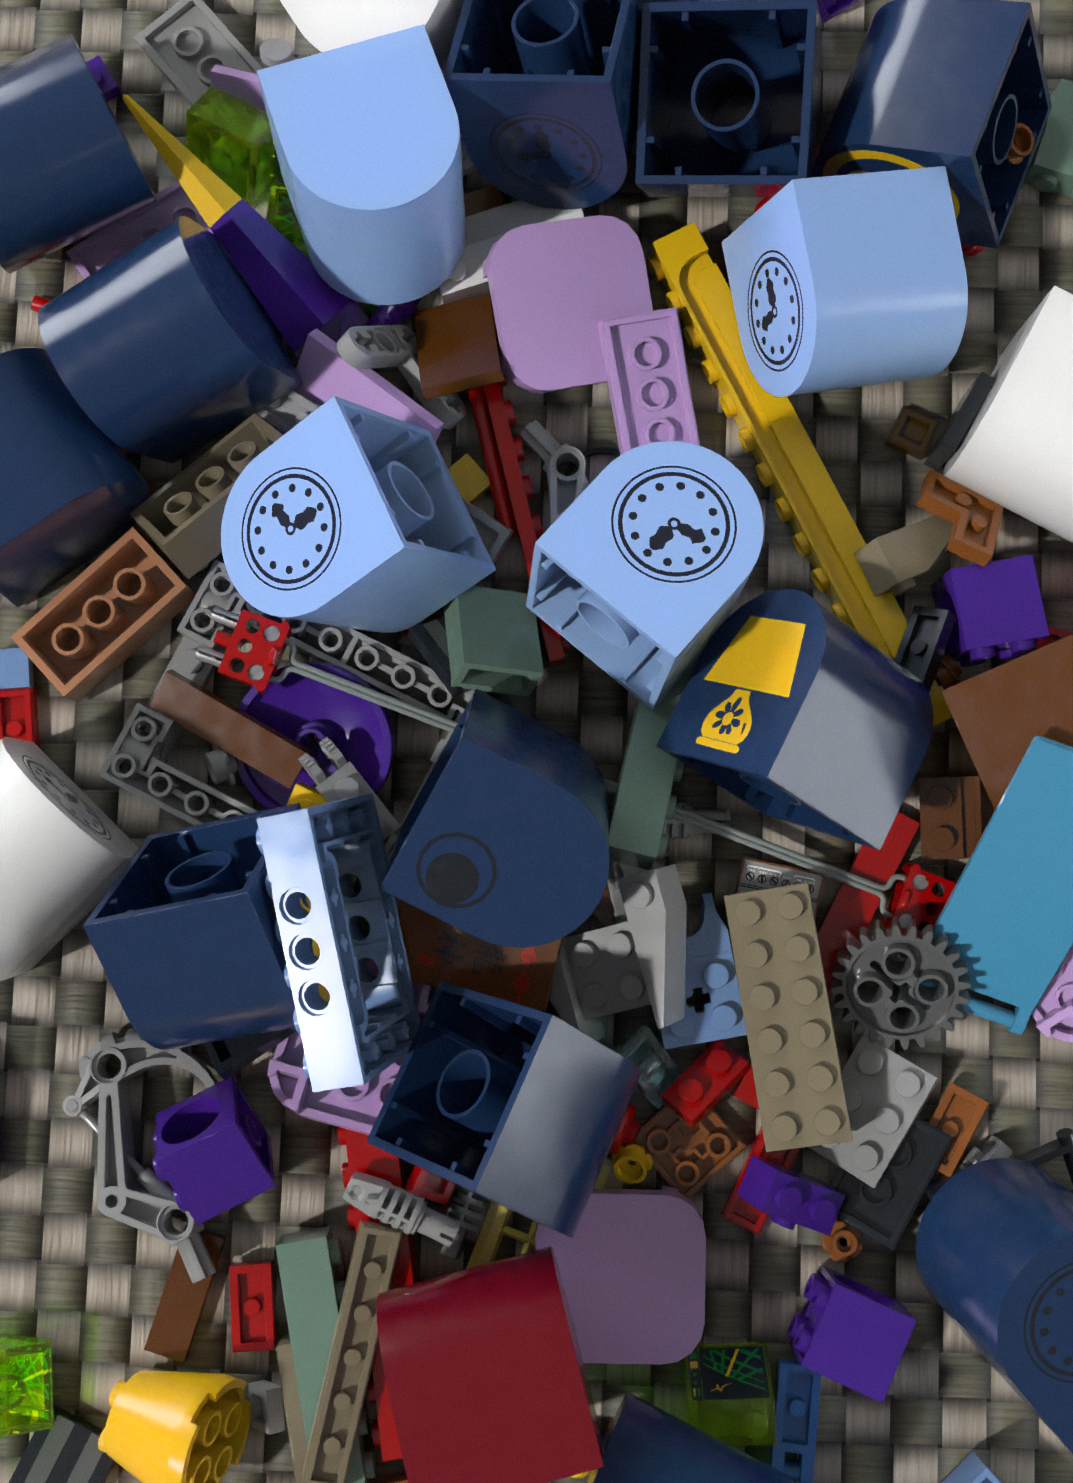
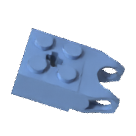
M712 893L700 895L702 905L700 922L697 929L692 934L686 936L684 1019L665 1028L658 1029L661 1046L664 1049L747 1035L729 932L716 912ZM699 988L700 993L706 994V1001L701 1003V1008L695 1010L693 1005L687 1006L686 998L693 995L692 989Z

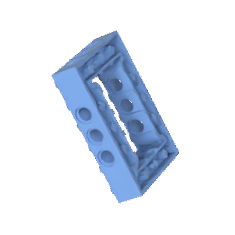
M373 793L257 819L256 841L260 852L264 854L267 868L266 890L270 898L273 899L277 916L275 934L284 950L286 960L284 977L287 986L292 989L295 1004L293 1014L294 1026L297 1032L301 1034L305 1052L303 1056V1070L306 1077L311 1081L313 1092L366 1084L407 1054L421 1024L395 896L379 889L388 862ZM351 874L356 875L361 882L360 893L355 892L350 885ZM301 893H304L311 902L310 913L301 906ZM360 916L364 917L370 925L369 935L363 933L358 925ZM310 938L319 944L320 957L315 956L311 952L309 947ZM368 958L377 963L378 976L373 975L368 970ZM319 983L328 989L330 994L329 1002L323 1000L320 996Z

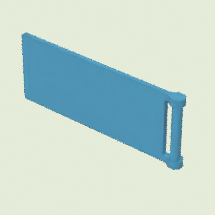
M1035 736L1032 739L933 927V938L943 933L948 935V945L946 948L954 945L959 946L960 957L957 960L964 959L967 961L968 971L965 974L970 976L971 988H968L969 990L1017 1006L1011 1011L970 996L969 1004H961L964 1011L1007 1026V1031L1017 1035H1022L1031 1013L1073 945V747L1042 736ZM926 980L921 982L926 987L937 986V984Z

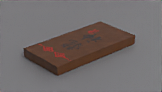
M401 899L399 900L397 911L412 981L436 988L440 981L546 1013L564 937L535 947L515 948L499 946L478 939Z

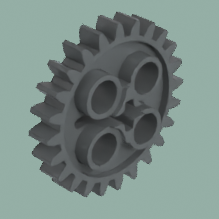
M893 917L891 928L886 929L880 920H876V932L871 933L862 926L860 928L861 941L852 937L847 938L846 947L848 951L838 950L837 961L840 964H834L832 967V976L836 979L832 980L831 992L838 994L835 996V1008H845L842 1020L849 1022L856 1019L854 1023L855 1034L868 1029L869 1042L873 1043L879 1036L885 1037V1047L888 1049L891 1047L894 1039L900 1040L903 1050H907L909 1039H915L918 1045L923 1048L925 1047L926 1035L929 1034L936 1041H940V1027L952 1032L954 1030V1020L952 1017L964 1018V1008L961 1004L970 1003L969 992L965 989L971 988L970 976L965 974L968 971L967 961L964 959L957 960L960 957L958 945L946 948L948 945V935L946 933L933 938L932 924L929 923L922 931L916 930V920L912 918L907 928H901L898 918ZM894 952H902L908 958L903 961H894L888 956ZM872 961H877L879 964H881V966H879V965H877V964H874V963H871V962H872ZM930 978L941 982L935 987H926L921 984L922 981ZM864 981H875L880 986L875 989H866L861 986V983ZM919 1001L930 1006L924 1007L922 1004L919 1003ZM898 1007H907L912 1012L900 1015L893 1010Z

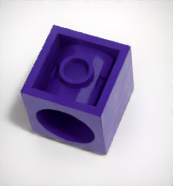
M1032 555L988 562L985 567L975 564L952 568L931 585L935 608L949 610L957 616L944 652L945 655H950L955 662L960 661L961 667L985 663V659L997 656L996 654L1000 655V660L1021 657L1025 655V652L1037 649L1036 643L1050 636Z
M233 1076L156 1114V1132L153 1133L156 1156L152 1158L154 1170L161 1181L168 1180L173 1188V1195L179 1209L183 1213L188 1211L197 1225L275 1187L271 1137Z
M821 1265L818 1274L812 1273L806 1283L804 1297L807 1300L801 1314L795 1313L790 1321L787 1331V1337L790 1338L789 1344L801 1366L883 1403L917 1320L898 1299Z

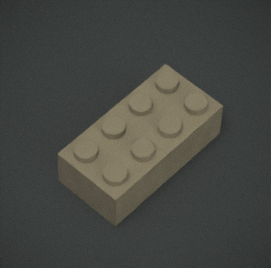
M254 413L129 514L154 546L190 579L197 572L204 570L210 561L222 552L221 525L224 508L237 478L255 457L281 438L283 434Z

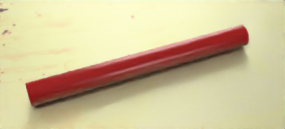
M481 386L469 389L468 395L498 521L514 531L510 537L511 539L517 537L518 532L484 389Z

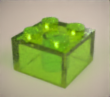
M211 86L187 110L186 148L251 207L254 206L256 208L277 184L279 161L267 112Z

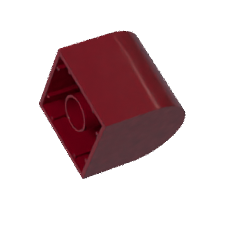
M552 1246L378 1294L376 1314L381 1358L408 1483H548L604 1467L602 1434L566 1292Z

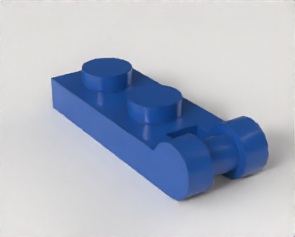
M778 1358L770 1454L767 1464L791 1476L797 1483H813L822 1375L801 1366L798 1360ZM785 1452L799 1453L798 1461H785Z

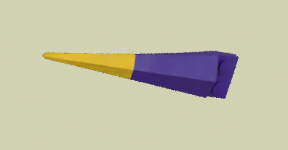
M123 94L125 104L298 359H300L308 334L316 328L337 343L341 335L350 327L364 326L370 320L353 299L340 294L321 278L311 260L129 95Z

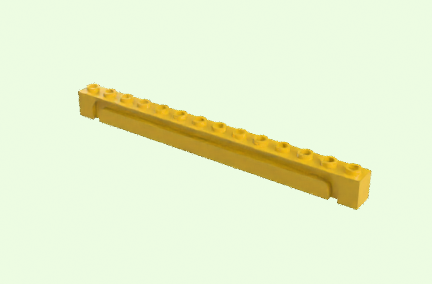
M693 222L652 242L650 257L647 260L649 271L656 282L661 280L667 291L665 299L668 307H677L678 314L685 325L683 328L684 337L692 350L697 348L703 359L701 368L707 381L710 384L715 382L721 393L719 402L725 415L728 418L733 417L740 429L737 431L741 446L747 453L751 451L758 463L755 469L759 480L764 487L770 486L776 497L774 506L777 514L783 522L788 521L795 533L792 539L796 550L801 557L807 556L814 569L811 571L814 584L820 592L825 591L832 603L829 609L833 614L892 659H895L908 622L891 591L875 597L854 555L866 543L788 397H776L769 394L753 376L743 352L731 290L717 264H713L709 257V249L696 224ZM935 679L929 692L933 705V726L953 717L941 692L944 689L942 685L938 686Z

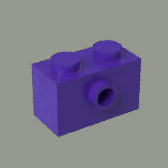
M755 1155L751 1157L737 1195L755 1208L771 1215L770 1220L782 1227L794 1230L795 1225L798 1224L829 1236L845 1198L844 1194L818 1178Z

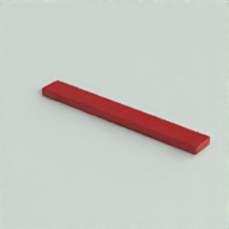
M898 812L881 849L877 850L860 845L847 872L881 885L886 884L889 878L895 874L920 823ZM841 882L817 929L829 1001L834 994L831 992L832 980L836 979L832 976V967L834 964H840L837 961L838 950L848 951L846 947L848 937L861 941L860 928L863 926L867 929L880 904V898L877 895ZM750 1059L749 1071L740 1079L732 1095L759 1110Z

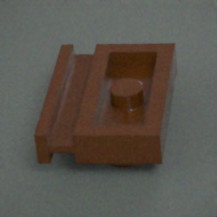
M980 776L918 778L922 860L970 858L982 836Z

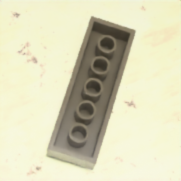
M802 883L725 895L724 900L766 1152L853 1141L809 884Z

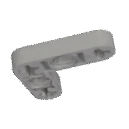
M405 325L353 326L337 341L336 347L340 356L345 362L356 369L398 367L425 409L445 423L443 428L451 430L466 416V407L457 393L425 400L421 390L416 333Z

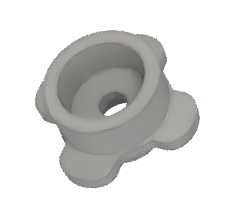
M212 744L213 751L204 754V762L212 781L218 784L227 780L230 786L235 785L233 773L238 772L235 757Z

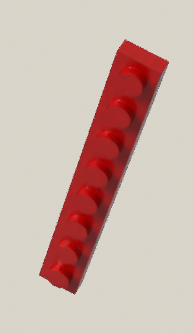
M504 374V381L485 385L483 389L530 581L535 542L538 537L543 535L539 514L530 513L527 500L533 499L534 493L529 475L521 476L518 462L525 461L520 437L512 439L509 424L516 423L511 399L503 401L500 387L507 386ZM538 617L550 668L565 664V653L571 652L570 642Z

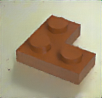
M930 469L922 482L916 506L934 516H939L953 523L946 550L957 554L965 560H970L985 567L993 557L1004 507Z

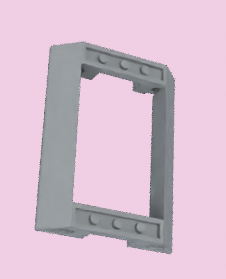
M215 559L177 628V631L184 636L146 707L139 703L136 704L98 776L192 825L259 812V810L166 763L184 727L149 707L168 670L172 669L199 686L206 688L217 666L196 659L195 652L220 661L221 659L198 651L197 648L203 645L225 653L227 648L213 643L215 634L218 629L233 634L234 628L211 620V613L237 622L213 612L212 610L216 606L238 615L244 609L278 623L287 621L292 628L290 640L296 645V650L317 661L331 663L350 670L380 693L456 722L459 721L474 690L453 697L431 668L352 628L277 617L261 612L250 605L239 594L228 575L225 564ZM252 624V625H251V627H253V628H255L256 630L259 631V629H260V625H259V624ZM451 732L448 733L445 739L441 738L436 750L434 751L430 759L432 765L426 777L424 778L400 826H402L403 822L405 821L423 785L425 784L442 750L444 749L448 739L450 738L452 734ZM401 827L398 828L395 835L391 834L384 847L387 862L390 860ZM351 874L350 885L355 892L360 893L361 882L356 875ZM395 897L396 906L398 908L400 899Z

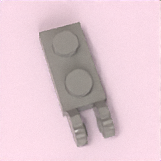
M328 737L320 741L319 745L324 755L337 768V771L326 778L317 761L307 753L298 758L309 776L317 784L315 788L326 802L373 793L383 840L401 827L350 761L347 763L343 754Z

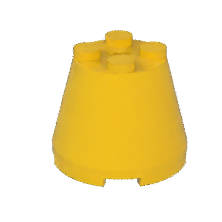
M141 1370L135 1373L127 1382L120 1380L113 1387L109 1396L111 1410L106 1427L100 1434L98 1449L107 1453L110 1458L142 1483H220L227 1473L230 1464L238 1466L249 1434L252 1403L245 1400L244 1389L247 1382L228 1374Z

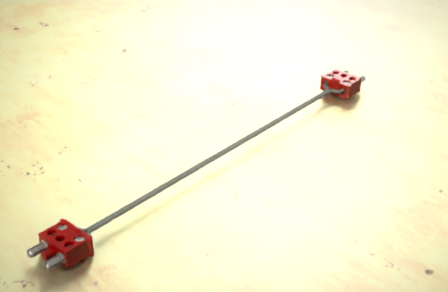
M217 606L212 610L217 614L237 621L234 622L211 613V620L234 628L233 634L219 629L215 634L213 643L227 648L225 654L203 645L197 648L198 651L219 658L222 661L195 652L196 659L219 667L218 672L221 675L252 686L261 695L269 692L272 683H280L289 673L294 672L451 733L458 723L297 661L295 658L296 645L290 640L292 628L287 621L278 623L242 609L240 615ZM252 624L260 625V629L256 633H249V627ZM252 643V649L248 653L241 652L243 644ZM288 645L290 647L289 659L294 666L285 668L280 676L275 677ZM238 662H244V669L238 673L234 672V665ZM604 778L607 792L615 795L618 783ZM675 806L673 818L877 895L880 898V912L884 916L882 923L886 929L891 928L893 917L898 918L901 928H907L912 918L916 920V930H918L920 923H922L923 929L929 923L934 927L956 885L953 881L921 870L920 865L917 863L904 864L900 874H894L886 884L881 885ZM897 880L886 910L887 899L882 891L890 889ZM933 885L936 886L935 894L932 892ZM927 903L929 905L928 913H926L925 906L927 905Z

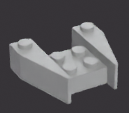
M675 864L617 879L628 921L579 934L576 929L563 939L549 1000L561 1020L594 1040H599L606 1036L600 1016L651 1005L658 1029L665 1028L684 1019L687 904Z

